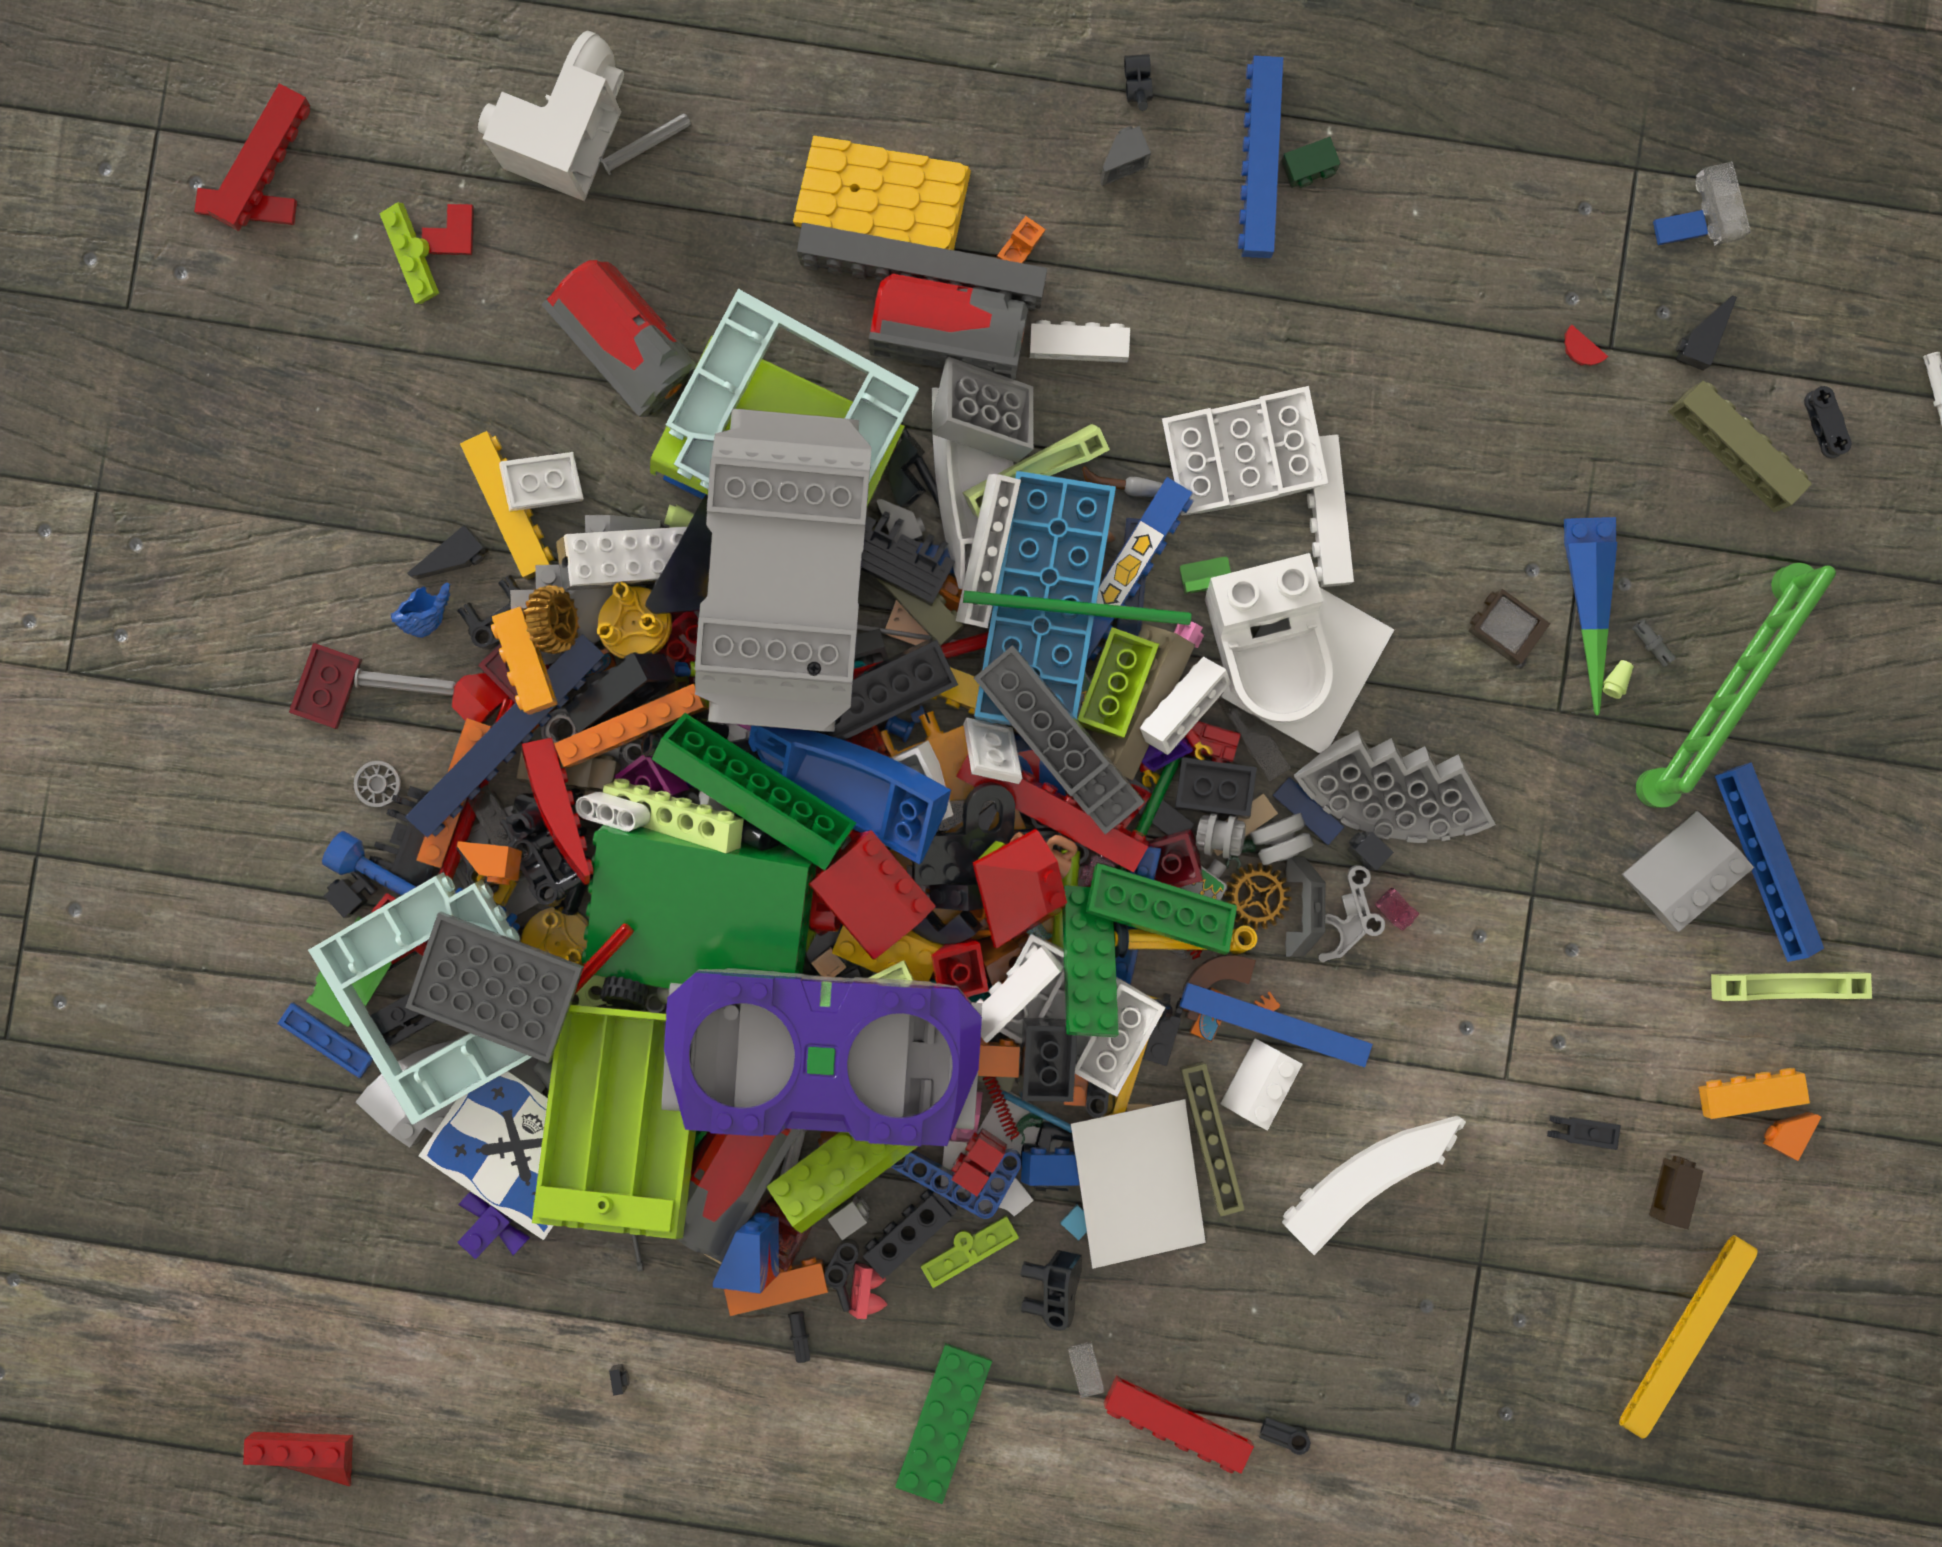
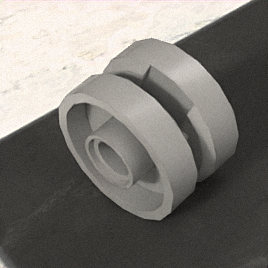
M1301 813L1250 832L1254 845L1271 844L1261 849L1258 853L1262 865L1286 860L1314 845L1309 833L1293 836L1296 831L1305 826Z

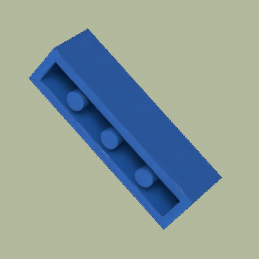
M1032 1147L1031 1151H1022L1021 1182L1029 1186L1080 1185L1075 1152H1070V1148L1055 1147L1054 1152H1046V1148Z

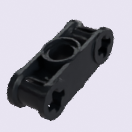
M1820 386L1805 396L1804 405L1822 454L1832 459L1847 453L1851 449L1852 441L1845 425L1844 416L1835 398V393L1830 387Z

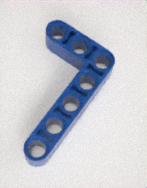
M1006 1149L1005 1155L994 1172H990V1178L978 1196L971 1193L966 1199L960 1198L957 1194V1190L962 1186L952 1181L953 1171L915 1150L908 1153L904 1161L896 1162L891 1168L978 1217L988 1219L996 1213L1020 1170L1021 1156L1015 1149ZM1007 1156H1013L1016 1158L1017 1164L1014 1167H1007L1004 1165L1003 1159ZM916 1163H923L926 1165L927 1171L924 1174H918L914 1171L913 1166ZM939 1175H944L948 1178L949 1183L946 1186H939L935 1178ZM994 1178H1001L1004 1180L1005 1186L1001 1189H995L992 1187L991 1181ZM982 1200H989L993 1207L988 1211H984L979 1207V1203Z

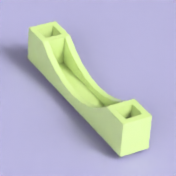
M1090 424L998 474L1016 478V472L1021 471L1051 476L1067 468L1088 462L1110 449L1101 429ZM987 480L962 492L972 514L979 518Z
M1871 973L1711 974L1712 999L1719 1001L1792 998L1872 999Z

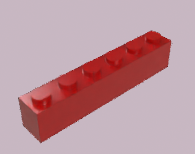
M280 83L278 84L207 209L212 218L237 231H240L242 226L248 224L251 217L249 213L253 205H258L263 196L262 190L266 184L272 181L275 167L284 160L288 144L293 142L298 135L297 128L301 121H305L309 116L310 104L306 97Z
M1117 1375L1103 1402L1107 1413L1112 1417L1120 1419L1122 1416L1130 1420L1129 1424L1140 1430L1147 1428L1153 1431L1152 1435L1163 1441L1166 1438L1172 1440L1177 1448L1186 1452L1190 1449L1198 1453L1197 1456L1200 1459L1209 1463L1213 1460L1220 1464V1468L1232 1474L1234 1471L1242 1474L1254 1448L1250 1439Z

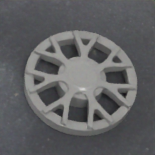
M372 761L364 764L357 771L354 778V790L357 797L364 804L371 807H383L393 802V795L390 797L385 793L388 787L395 791L393 795L397 796L401 789V779L398 771L392 765L383 761ZM381 765L388 768L384 776L379 774ZM370 766L375 771V774L371 776L365 770ZM394 775L396 782L388 784L387 778ZM359 779H368L367 786H359ZM368 789L372 792V795L366 800L362 794ZM376 794H382V803H376Z

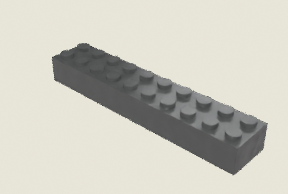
M803 222L797 248L800 264L809 270L823 268L828 269L829 273L835 275H842V272L850 273L852 277L857 279H866V277L876 278V281L879 283L891 274L904 275L1006 294L1010 299L1024 301L1026 304H1029L1028 311H1035V308L1041 309L1047 268Z

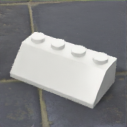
M1044 945L1039 949L1034 946L1024 956L1027 959L1024 964L1019 966L1016 963L1006 973L1009 978L1003 984L998 981L988 991L991 994L989 998L985 1001L980 998L976 1002L982 1003L981 1037L986 1043L1064 968V965Z

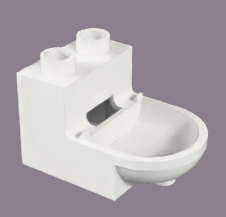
M587 30L577 38L569 51L551 96L547 94L545 96L548 100L546 106L539 107L501 92L496 106L488 103L484 107L480 115L478 131L484 134L483 140L503 169L585 201L601 162L599 157H603L621 114L615 98L623 81L624 71L615 67V57L605 40L598 34Z
M1310 553L1211 578L1205 603L1223 668L1227 670L1231 682L1229 685L1230 692L1235 691L1241 703L1251 713L1270 722H1295L1315 712L1326 699L1332 686L1333 665L1318 611L1323 603V598ZM1288 618L1289 630L1252 639L1251 627L1272 624Z

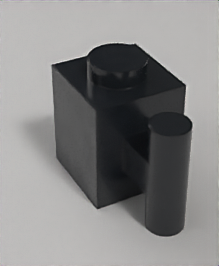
M359 871L351 872V875L357 880L354 884L349 879H336L327 887L329 891L324 895L327 901L343 918L351 917L368 902L367 898L361 893L364 889L370 896L378 891V888L369 878Z

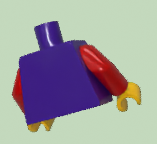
M1193 727L1168 755L1149 744L1139 766L1140 771L1145 774L1142 778V783L1146 787H1151V776L1154 783L1157 784L1160 775L1154 771L1192 752L1193 746L1196 748L1195 755L1200 760H1205L1201 756L1203 748L1210 755L1213 754L1210 746L1201 744V738Z

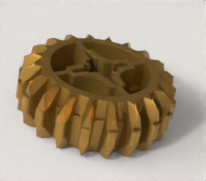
M548 585L535 589L533 593L529 594V600L525 601L527 609L524 610L526 614L524 622L527 623L528 628L526 631L530 633V641H534L535 648H540L541 652L548 654H558L570 650L571 646L575 645V639L578 638L577 630L580 629L578 625V619L580 618L576 613L578 608L574 607V599H570V593L565 592L563 587H557V585Z
M1262 863L1257 864L1256 870H1254L1253 864H1248L1247 873L1243 867L1238 868L1241 876L1239 877L1235 873L1231 875L1232 879L1236 881L1235 884L1231 882L1226 883L1228 887L1232 888V892H1224V896H1231V900L1225 902L1237 906L1236 912L1238 915L1235 917V922L1238 923L1244 918L1243 926H1249L1251 921L1252 929L1254 930L1258 929L1259 922H1261L1263 929H1267L1268 920L1275 926L1277 923L1274 916H1277L1279 919L1284 918V915L1279 912L1280 909L1289 910L1288 906L1283 905V901H1291V897L1284 896V892H1289L1291 889L1290 887L1282 888L1281 886L1286 883V878L1277 879L1281 873L1279 870L1270 874L1272 871L1271 865H1268L1265 871H1263ZM1263 876L1272 883L1260 888L1252 881L1251 877ZM1245 882L1248 894L1239 903L1238 891L1242 883ZM1253 889L1257 892H1264L1263 897H1261V903L1256 900L1250 901L1252 896H1255L1252 894L1254 892ZM1276 890V904L1270 910L1267 899ZM1256 905L1263 912L1264 916L1252 917L1246 914L1243 909Z

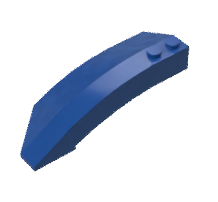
M751 725L748 743L753 752L757 751L764 764L855 821L854 830L860 833L872 830L884 845L918 864L923 862L946 813L951 789L894 759L835 737L803 729Z

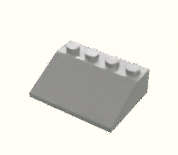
M948 357L945 361L933 410L932 435L1018 463L1033 450V386Z
M1695 811L1621 875L1669 931L1679 932L1754 867L1731 841L1703 815Z

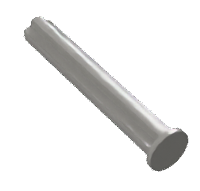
M681 114L604 159L599 157L608 175H611V170L691 125V122L686 114Z
M357 668L354 680L356 688L369 686L453 696L456 684L454 681L362 671L361 668Z

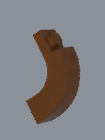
M1231 954L1212 957L1201 963L1191 972L1182 990L1184 991L1186 983L1208 989L1212 984L1223 979H1232L1249 984L1256 960ZM1183 1008V1011L1186 1012V1018L1197 1021L1199 1013Z

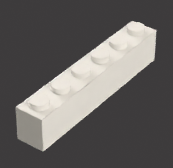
M1338 435L1319 436L1328 484L1310 489V494H1307L1308 508H1312L1313 518H1310L1311 533H1315L1316 542L1312 543L1313 556L1318 559V567H1315V573L1318 582H1320V588L1350 585L1354 582L1339 437Z
M988 474L956 616L957 622L988 628L992 606L963 603L964 590L996 593L1021 482L1020 479L1000 474Z

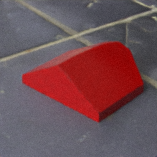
M486 673L466 675L454 686L452 708L465 721L468 718L484 723L501 707L503 700L510 697Z

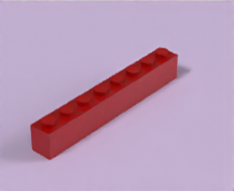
M967 755L956 775L957 778L974 787L988 782L1002 785L1012 794L1016 810L1132 872L1135 871L1149 845V841L1145 840L1146 836L1137 830L1130 832L1123 828L1124 824L1122 822L1107 834H1104L1094 820L1085 813L1069 794L1063 796L1057 792L1058 789L1047 782H1044V784L1034 780V775L1024 770L1021 772L1022 779L1019 784L974 775L971 772L969 755Z

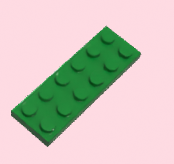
M1098 863L1094 867L1085 913L1226 955L1230 950L1237 906Z
M1064 885L1067 904L1062 909L1066 1035L1115 1038L1119 1035L1114 921L1085 913L1090 887Z
M945 1343L895 1488L943 1504L992 1359Z

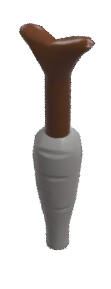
M1083 466L1082 469L1086 482L1115 486L1116 489L1124 490L1127 495L1155 497L1163 484L1140 477H1128L1126 480L1100 477L1086 466Z

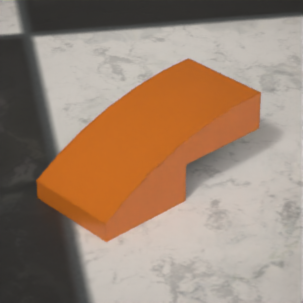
M1025 216L996 258L1024 263L1046 229Z

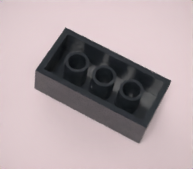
M633 652L624 657V662L619 666L609 669L605 677L591 683L590 688L586 692L576 695L572 699L573 702L565 708L577 732L580 733L645 705L676 681L677 678L664 654H653L652 652L638 654Z

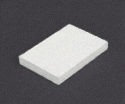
M573 452L501 461L499 463L509 512L581 502L584 499Z
M966 718L963 725L972 774L1019 784L1022 779L1013 728Z

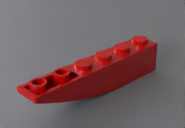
M552 737L522 744V755L534 799L543 822L569 866L584 885L590 884V874H594L590 859L586 860L584 851H587L584 836L579 837L577 828H581L578 813L573 814L571 805H574L572 791L566 790L565 783L568 782L565 767L560 768L558 761L560 757Z

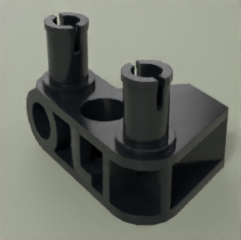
M1057 1250L1045 1266L1024 1261L1021 1277L1042 1281L1044 1284V1301L1025 1296L1021 1312L1042 1316L1046 1325L1051 1329L1061 1331L1067 1327L1069 1328L1074 1317L1075 1295L1082 1272V1255Z

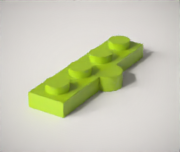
M397 202L379 214L415 304H422L439 294L425 259L430 247L425 239L416 238V233L404 203Z
M1005 1215L973 1235L967 1230L958 1231L954 1236V1246L921 1264L920 1267L932 1288H935L1019 1239V1236L1008 1216Z

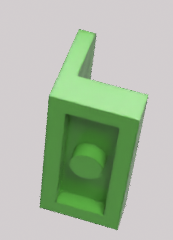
M1228 557L1184 564L1179 567L1185 595L1207 591L1211 578L1231 573Z

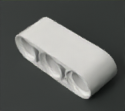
M595 792L580 797L575 805L578 815L583 819L622 831L640 828L647 825L650 821V812L645 805L603 792Z

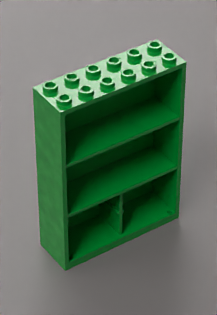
M602 825L598 831H595L593 845L596 846V853L591 860L594 874L588 888V892L591 893V902L588 903L586 909L589 925L586 926L584 932V940L587 941V946L582 954V964H586L622 924H628L634 932L594 975L624 977V979L638 981L640 984L669 989L671 983L683 984L699 969L726 970L729 968L803 974L814 891L808 883L816 876L817 865L789 847L779 845L761 851L741 842V848L729 853H723L644 827L631 831H622Z

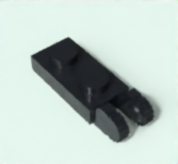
M1165 993L1162 1000L1170 1003L1171 995ZM1181 998L1176 1003L1174 1016L1166 1022H1158L1149 1037L1143 1059L1167 1066L1181 1022L1180 1016L1183 1008L1179 1006Z
M1550 1115L1549 1121L1556 1124H1568L1567 1134L1556 1130L1548 1131V1137L1563 1139L1570 1143L1618 1149L1621 1125L1576 1117L1566 1118Z

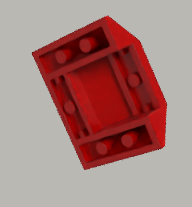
M1036 829L973 862L991 938L996 949L1058 915L1067 904L1058 860Z

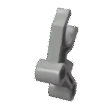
M1354 865L1348 870L1347 880L1351 893L1341 896L1347 914L1346 919L1342 920L1330 913L1325 914V923L1331 924L1338 929L1340 942L1333 951L1319 953L1318 958L1321 962L1341 958L1366 933L1371 936H1378L1385 929L1384 919L1378 913H1370L1363 887L1369 884L1371 876L1369 870L1364 866ZM1356 870H1363L1365 872V877L1362 878L1361 883H1355L1352 880V877L1356 875ZM1370 918H1374L1375 921H1380L1378 929L1372 930L1371 927L1366 926L1367 921Z

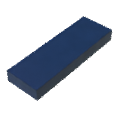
M1290 777L1272 795L1293 815L1301 813L1305 826L1326 845H1329L1344 828L1340 822L1331 814L1325 812Z

